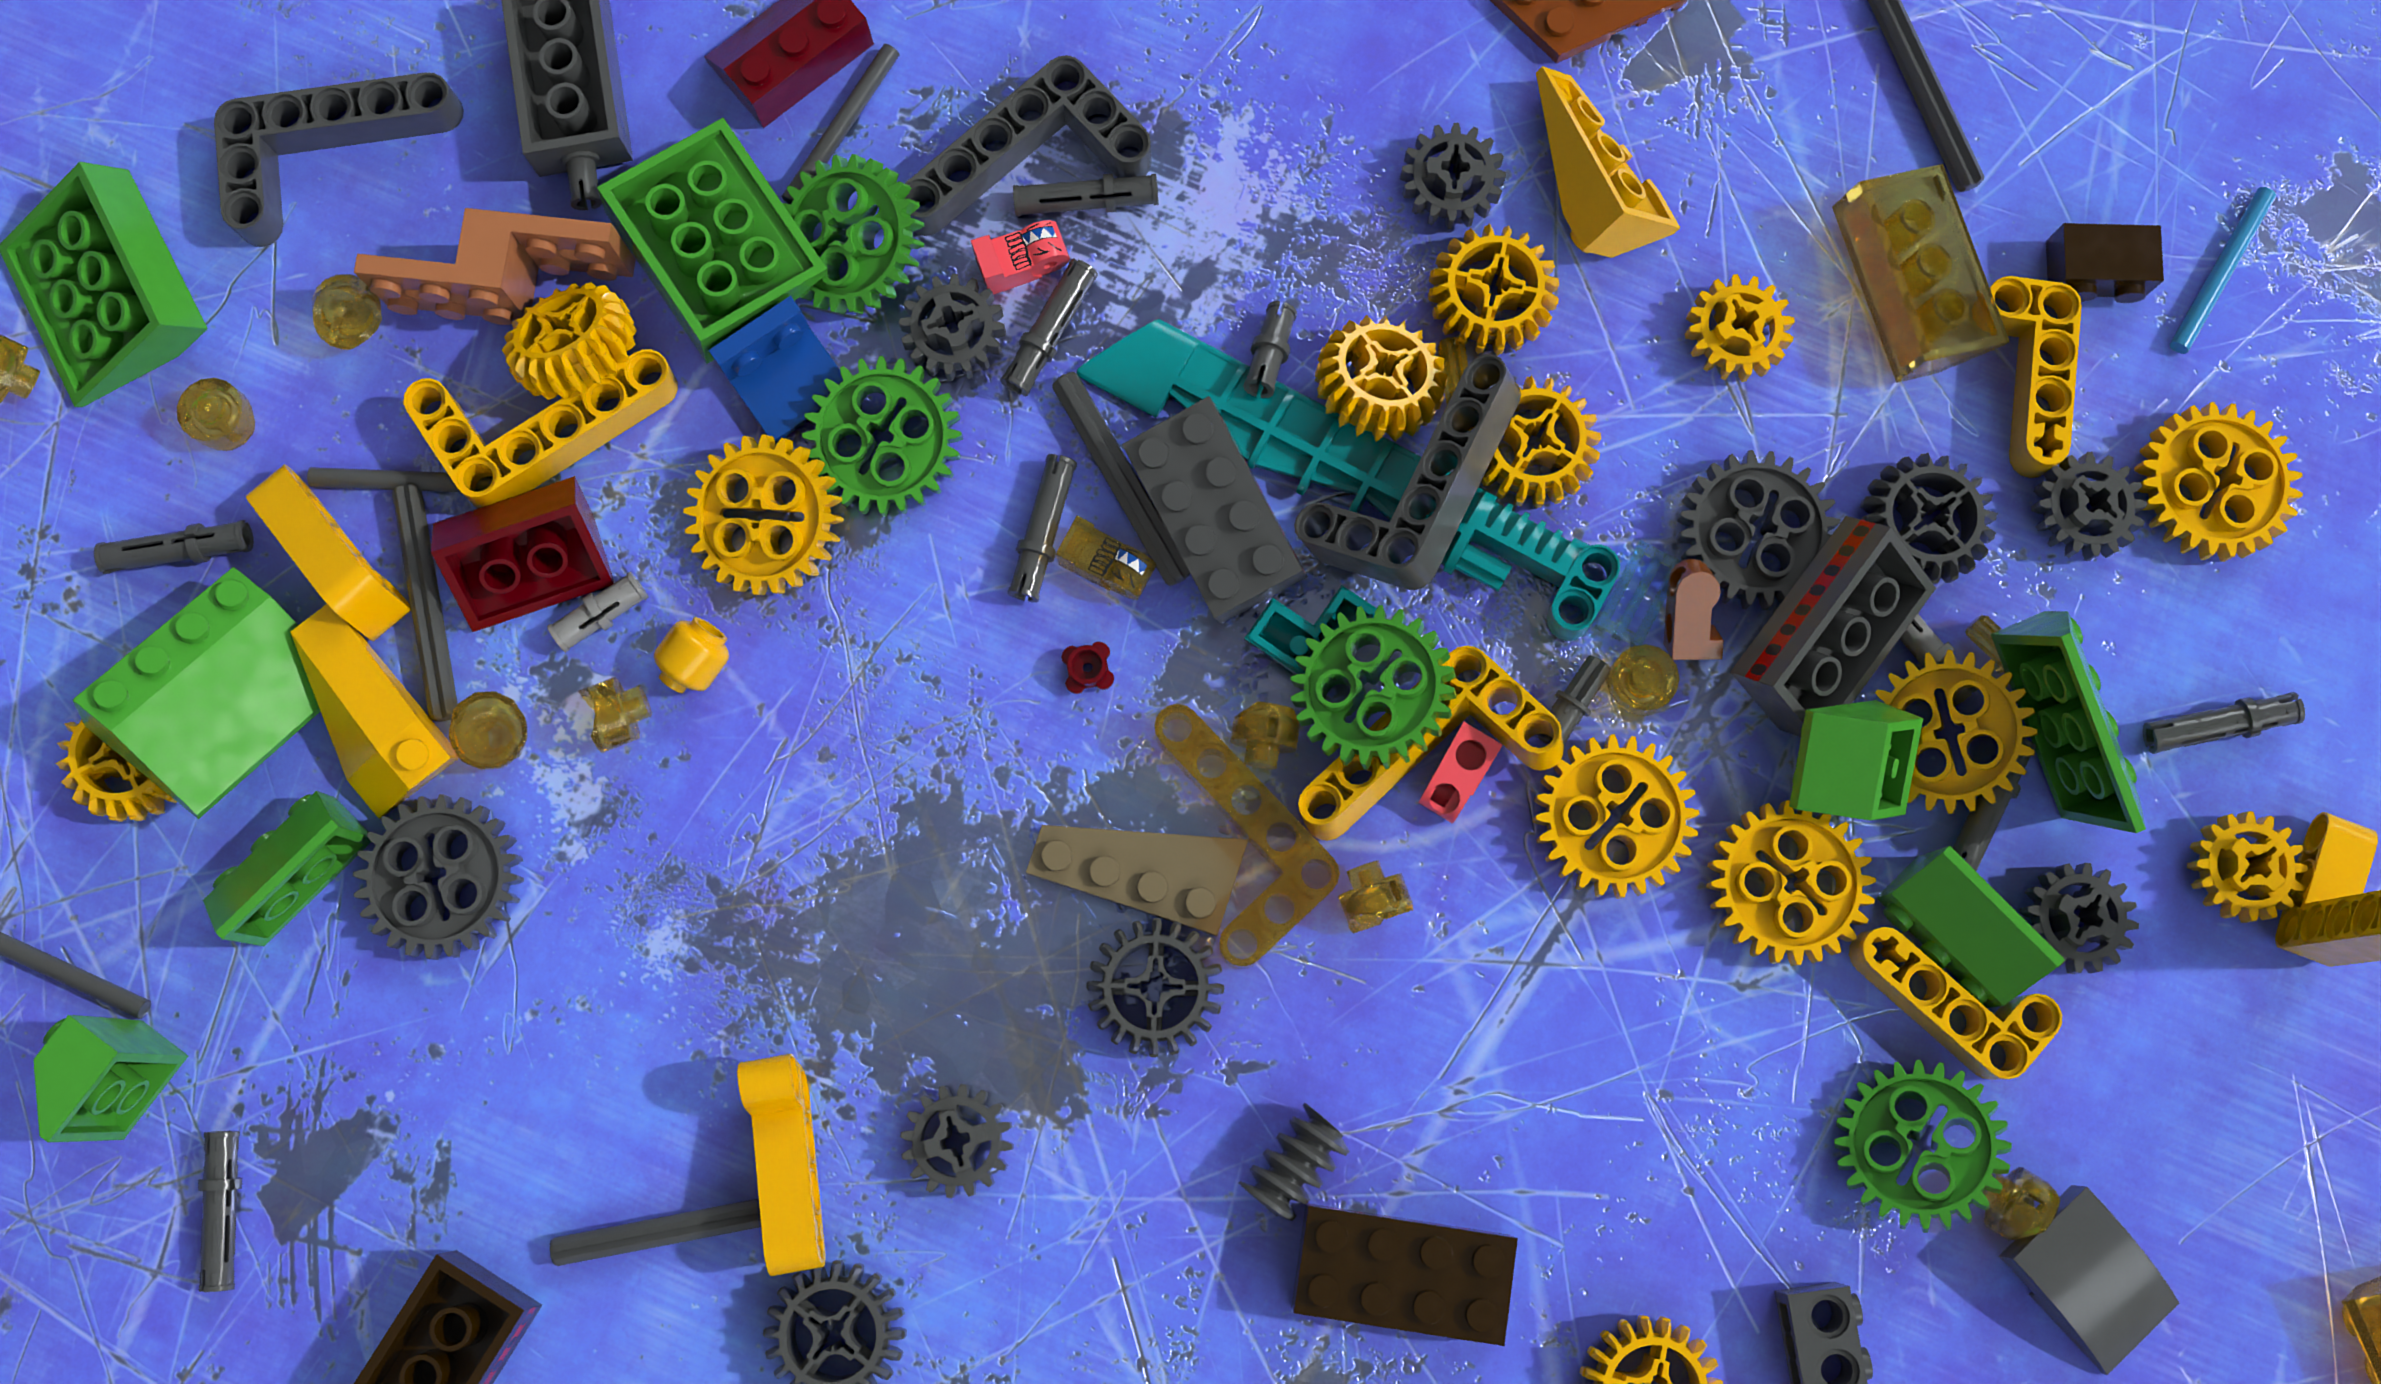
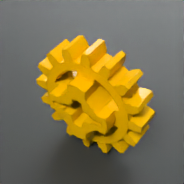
M1733 274L1728 281L1727 287L1719 279H1716L1709 288L1710 293L1703 290L1699 293L1694 301L1697 307H1692L1686 317V320L1694 325L1689 326L1685 333V339L1697 340L1698 342L1691 351L1692 357L1704 354L1708 359L1703 369L1709 371L1715 365L1721 367L1720 374L1723 380H1726L1732 371L1738 372L1741 382L1747 381L1752 374V369L1760 377L1766 375L1771 368L1770 363L1777 366L1785 356L1782 349H1787L1793 342L1794 337L1785 331L1789 330L1794 324V317L1782 316V312L1789 304L1788 300L1783 299L1775 302L1772 299V295L1776 287L1772 284L1764 291L1758 289L1759 281L1756 276H1753L1747 285H1742L1739 275ZM1714 309L1716 313L1713 317L1717 325L1710 331L1709 318L1711 311ZM1769 325V342L1767 347H1765L1764 342L1766 338L1762 331L1764 327Z
M2253 811L2237 814V817L2233 814L2217 818V825L2211 824L2200 829L2207 841L2200 840L2191 843L2190 848L2200 855L2199 860L2187 863L2188 869L2199 871L2200 878L2195 880L2191 886L2193 889L2205 888L2208 894L2203 900V904L2206 907L2219 903L2222 904L2220 917L2225 919L2236 917L2238 914L2241 923L2257 921L2258 916L2261 920L2273 919L2278 917L2277 909H2290L2295 905L2288 893L2293 894L2304 891L2305 886L2295 880V876L2298 873L2308 871V866L2295 863L2294 858L2295 855H2298L2304 849L2302 845H2288L2286 840L2292 832L2289 827L2276 831L2273 830L2274 817L2269 815L2256 820ZM2234 835H2248L2258 840L2250 844L2244 837L2237 839ZM2240 891H2246L2250 896L2257 895L2260 899L2247 900L2236 894Z

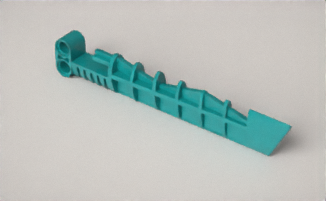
M1161 319L1154 320L1129 334L1077 369V374L1080 378L1155 418L1162 411L1170 397L1186 409L1209 396L1218 408L1244 459L1248 462L1249 468L1254 469L1258 467L1301 479L1296 493L1304 495L1311 483L1354 494L1356 496L1349 508V511L1358 513L1365 501H1367L1386 518L1391 520L1421 459V456L1385 437L1375 442L1374 436L1370 431L1365 430L1356 437V426L1351 423L1339 427V413L1326 414V407L1277 380L1274 394L1270 398H1261L1263 389L1261 382L1256 397L1248 394L1244 390L1243 385L1248 376L1250 366ZM1478 487L1442 560L1443 571L1452 575L1456 569L1499 592L1512 566L1471 545L1472 541L1559 587L1560 589L1547 613V626L1551 633L1561 640L1573 641L1583 637L1595 620L1619 575L1620 560L1616 553L1607 546L1600 544L1589 545L1577 538H1574L1571 542L1561 537L1562 530L1558 529L1553 533L1545 528L1547 522L1541 520L1539 524L1534 523L1528 519L1530 513L1524 512L1521 516L1512 511L1513 504L1508 503L1504 507L1496 503V495ZM1431 512L1428 515H1426L1424 519L1430 517L1434 512ZM1592 562L1600 564L1606 571L1607 579L1599 582L1588 579L1583 573L1582 566ZM1567 604L1577 606L1583 613L1584 621L1579 624L1566 623L1559 614V607Z

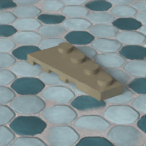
M1042 825L1026 874L1171 922L1177 921L1183 926L1217 937L1248 839Z

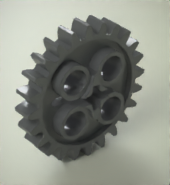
M1749 450L1743 457L1741 465L1733 454L1728 455L1724 460V470L1716 463L1711 464L1706 470L1708 479L1698 476L1692 483V487L1697 493L1688 492L1681 501L1686 507L1691 509L1682 511L1676 519L1680 524L1689 527L1681 531L1676 537V541L1690 543L1691 545L1681 556L1682 561L1687 559L1700 560L1708 566L1720 587L1724 588L1722 602L1725 604L1735 594L1740 595L1741 606L1745 610L1752 605L1755 598H1758L1762 610H1768L1773 605L1774 595L1781 604L1831 537L1830 534H1827L1828 531L1840 524V519L1826 517L1825 514L1835 504V500H1820L1817 496L1823 490L1825 483L1820 482L1810 486L1806 482L1811 472L1809 467L1802 470L1799 474L1793 473L1794 458L1789 457L1781 466L1775 465L1774 452L1769 451L1762 462L1758 463L1754 451ZM1741 489L1749 492L1754 498L1755 506L1748 508L1739 504L1735 498V490ZM1774 492L1777 495V499L1760 529L1763 537L1752 547L1747 567L1743 569L1739 566V560L1754 535L1755 526L1753 523L1763 514L1768 502L1769 493ZM1790 510L1795 513L1799 518V528H1791L1784 524L1780 511ZM1717 532H1724L1732 536L1736 545L1735 551H1726L1719 547L1715 534ZM1767 552L1775 555L1780 561V572H1773L1765 568L1761 560V554Z
M439 794L434 807L430 799L421 796L418 797L417 812L405 804L398 805L401 819L396 821L382 816L381 821L386 832L383 835L368 832L367 837L376 846L373 851H358L357 854L360 858L369 862L367 869L353 872L354 877L366 880L367 887L355 892L354 897L369 900L371 903L360 913L361 917L367 919L379 918L371 932L379 936L390 933L386 944L390 948L399 949L406 943L405 955L418 957L424 948L427 959L438 960L443 948L448 957L458 958L461 952V942L470 950L476 951L480 949L477 934L480 933L486 937L495 938L497 934L491 924L494 919L505 922L511 920L509 915L502 909L504 903H519L520 898L508 892L510 885L524 882L523 877L512 874L510 870L511 867L521 863L523 858L516 854H507L506 852L516 843V838L510 835L498 837L506 823L497 818L487 822L490 810L479 805L471 812L472 801L462 797L458 799L453 807L451 797ZM430 834L435 835V838L433 840V848L429 845L428 837ZM465 834L468 840L467 850L461 857L454 859L451 855L452 842L456 837ZM415 846L418 852L417 862L411 869L405 871L401 864L402 856L408 848ZM440 868L446 870V876L438 879V886L433 885L432 878L440 875ZM474 883L477 889L476 900L471 906L464 909L460 903V893L466 885ZM423 895L427 901V909L420 919L414 920L410 913L411 904L418 896ZM445 906L449 909L450 917L446 921L443 920Z

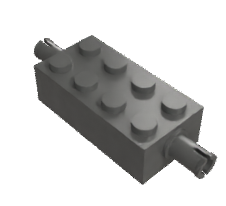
M501 0L523 155L539 177L567 172L572 208L588 210L586 200L591 201L592 209L598 208L602 205V201L597 190L596 167L633 161L610 1Z

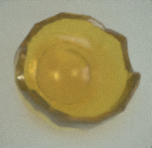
M496 691L475 692L458 703L453 709L449 729L450 744L460 760L480 770L503 769L521 755L527 741V721L513 699Z

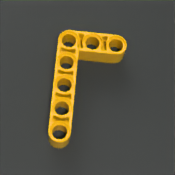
M642 349L628 356L629 359L626 362L618 363L615 366L617 373L607 374L601 379V385L594 383L588 386L584 394L574 391L569 398L565 400L561 398L488 445L485 444L458 402L437 380L425 378L413 382L404 394L403 404L456 487L478 509L533 490L660 410L675 398L678 391V382L665 357L652 349ZM653 372L662 373L657 382L651 385L641 384L648 374ZM611 398L620 399L614 409L600 411L602 404L606 400ZM442 401L438 410L431 414H425L426 408L431 403ZM570 424L578 425L576 431L571 436L559 438V433L565 426ZM460 439H467L465 446L460 451L450 453L453 443ZM535 450V455L531 461L523 465H517V460L523 452ZM493 476V480L487 489L475 492L476 483L481 478Z
M1473 646L1457 647L1449 653L1450 659L1441 666L1453 667L1456 678L1466 670H1476L1481 674L1470 682H1462L1454 678L1443 683L1454 687L1457 695L1455 699L1442 701L1443 704L1450 708L1452 713L1451 719L1437 717L1435 719L1441 728L1442 735L1438 737L1427 732L1423 735L1428 750L1424 752L1412 744L1408 747L1410 762H1404L1396 752L1391 754V763L1388 769L1384 768L1379 756L1373 757L1371 765L1367 770L1372 772V776L1367 782L1359 785L1349 782L1352 774L1364 770L1360 763L1359 755L1355 754L1347 766L1343 765L1339 756L1300 794L1298 801L1299 812L1311 835L1325 841L1338 838L1469 715L1475 718L1526 766L1540 771L1551 769L1559 763L1564 752L1560 722L1483 651ZM1506 701L1516 705L1513 711L1504 715L1491 711L1499 702ZM1385 713L1369 729L1372 731L1385 729L1389 725L1392 716L1389 713ZM1536 734H1547L1553 739L1550 744L1540 748L1532 747L1527 743ZM1332 804L1336 806L1335 811L1328 818L1316 819L1312 817L1313 812L1320 805Z
M2321 812L2313 819L2302 845L2304 850L2300 852L2297 863L2307 865L2308 871L2298 873L2295 876V880L2304 885L2305 889L2299 893H2288L2295 905L2290 909L2282 910L2275 935V943L2278 948L2329 967L2381 961V890L2363 893L2378 843V834L2375 830L2327 812Z

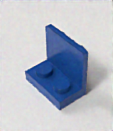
M791 296L709 350L722 372L765 433L774 437L775 443L781 437L785 438L808 421L804 417L805 413L820 412L821 408L811 397L813 394L828 397L831 392L824 383L826 378L838 385L843 382L839 367L811 330L801 309Z

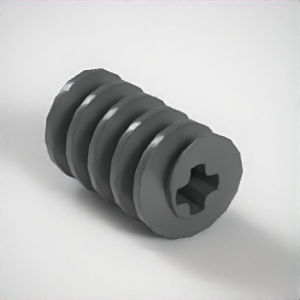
M1306 1103L1303 1104V1108L1310 1120L1305 1121L1296 1117H1292L1290 1120V1124L1297 1136L1294 1138L1279 1133L1276 1137L1283 1149V1153L1280 1154L1269 1149L1263 1152L1270 1166L1269 1170L1255 1165L1250 1168V1172L1257 1182L1256 1186L1239 1182L1246 1191L1273 1214L1291 1221L1296 1218V1214L1289 1203L1292 1199L1305 1205L1310 1201L1303 1188V1184L1306 1183L1317 1188L1323 1185L1316 1171L1317 1167L1333 1172L1337 1167L1329 1153L1334 1151L1346 1156L1350 1152L1342 1139L1343 1135Z

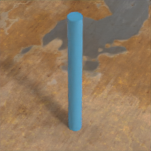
M2259 187L2173 337L2169 346L2175 352L2181 354L2189 352L2276 197V193L2270 188Z

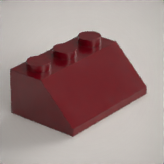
M779 0L704 57L757 122L765 128L873 46L874 42L866 17L851 0Z
M575 476L433 524L431 554L472 632L614 584L594 516Z

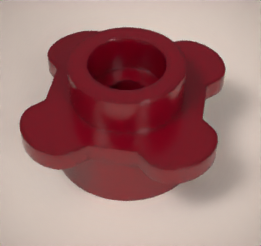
M1095 642L1092 646L1083 645L1078 648L1069 646L1062 652V662L1067 665L1069 675L1065 684L1071 693L1081 694L1084 689L1093 687L1107 690L1112 686L1114 675L1108 670L1107 664L1110 649L1105 643ZM1085 664L1092 665L1093 668L1090 672L1083 670Z

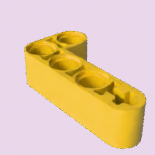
M2005 276L1996 280L1975 302L1973 319L1977 326L1985 332L2019 337L2009 459L2013 469L2021 476L2038 478L2053 466L2062 462L2069 454L2071 447L2082 309L2081 298L2074 288L2064 283ZM1995 298L2007 303L2010 312L2002 311L1995 303ZM2044 305L2053 308L2057 313L2058 319L2050 317L2044 310ZM2040 350L2052 356L2054 365L2048 364L2042 359ZM2036 396L2044 398L2049 403L2051 412L2039 407L2036 402Z
M283 464L246 495L248 502L321 598L334 612L369 640L374 642L411 611L408 601L387 579L370 566L313 491L286 464Z
M1881 927L1861 932L1857 935V939L1852 941L1849 946L1850 961L1858 972L1974 1074L1983 1079L2000 1080L2019 1077L2054 1038L2062 1025L2060 1007L2052 998L2043 994L2017 996L2006 1005L2000 1006L1995 1014H1993L1894 928ZM1881 942L1884 945L1880 954L1885 960L1876 961L1873 958L1877 949L1872 944ZM1905 962V964L1900 967H1897L1895 965V963ZM1914 973L1921 975L1927 985L1926 994L1921 1000L1914 997L1910 991L1909 981ZM2027 1005L2035 1010L2038 1017L2037 1025L2033 1031L2027 1029L2022 1020V1012ZM1955 1007L1962 1011L1966 1019V1028L1960 1035L1954 1032L1949 1022L1950 1013ZM1995 1043L2001 1045L2006 1055L2005 1063L2001 1069L1995 1068L1989 1057L1990 1049Z
M791 1053L740 1062L737 1069L738 1087L742 1104L752 1117L762 1242L767 1271L770 1276H777L825 1267V1242L811 1102L805 1071Z

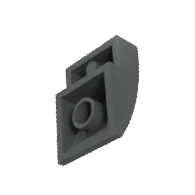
M2071 1185L1999 1255L2005 1264L2031 1290L2029 1293L2031 1298L2105 1375H2108L2179 1304L2171 1288L2145 1252L2087 1186Z

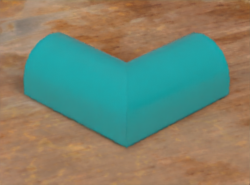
M1341 585L1313 625L1272 597L1244 640L1295 675L1305 674V671L1298 666L1295 659L1296 656L1311 657L1312 652L1305 642L1307 638L1319 642L1324 639L1319 625L1324 623L1332 630H1336L1339 628L1338 613L1341 612L1349 622L1356 621L1357 607L1362 606L1367 618H1374L1377 608Z

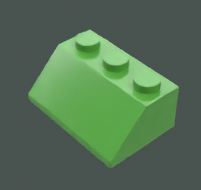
M315 791L313 794L300 798L289 809V818L276 830L268 831L260 836L251 846L250 851L252 853L238 867L234 866L227 869L214 881V890L203 902L215 933L223 940L265 946L358 856V851H363L371 843L367 837L369 831L333 796Z
M1951 846L1916 857L1876 897L1886 907L1883 910L1885 917L1903 932L1909 930L1923 944L1920 950L1940 968L1944 969L1946 967L1960 981L1959 984L1986 1008L2006 1005L2065 961Z
M68 1015L48 1030L43 1039V1048L33 1059L39 1136L48 1143L124 1140L185 1062L188 1055L142 1020Z

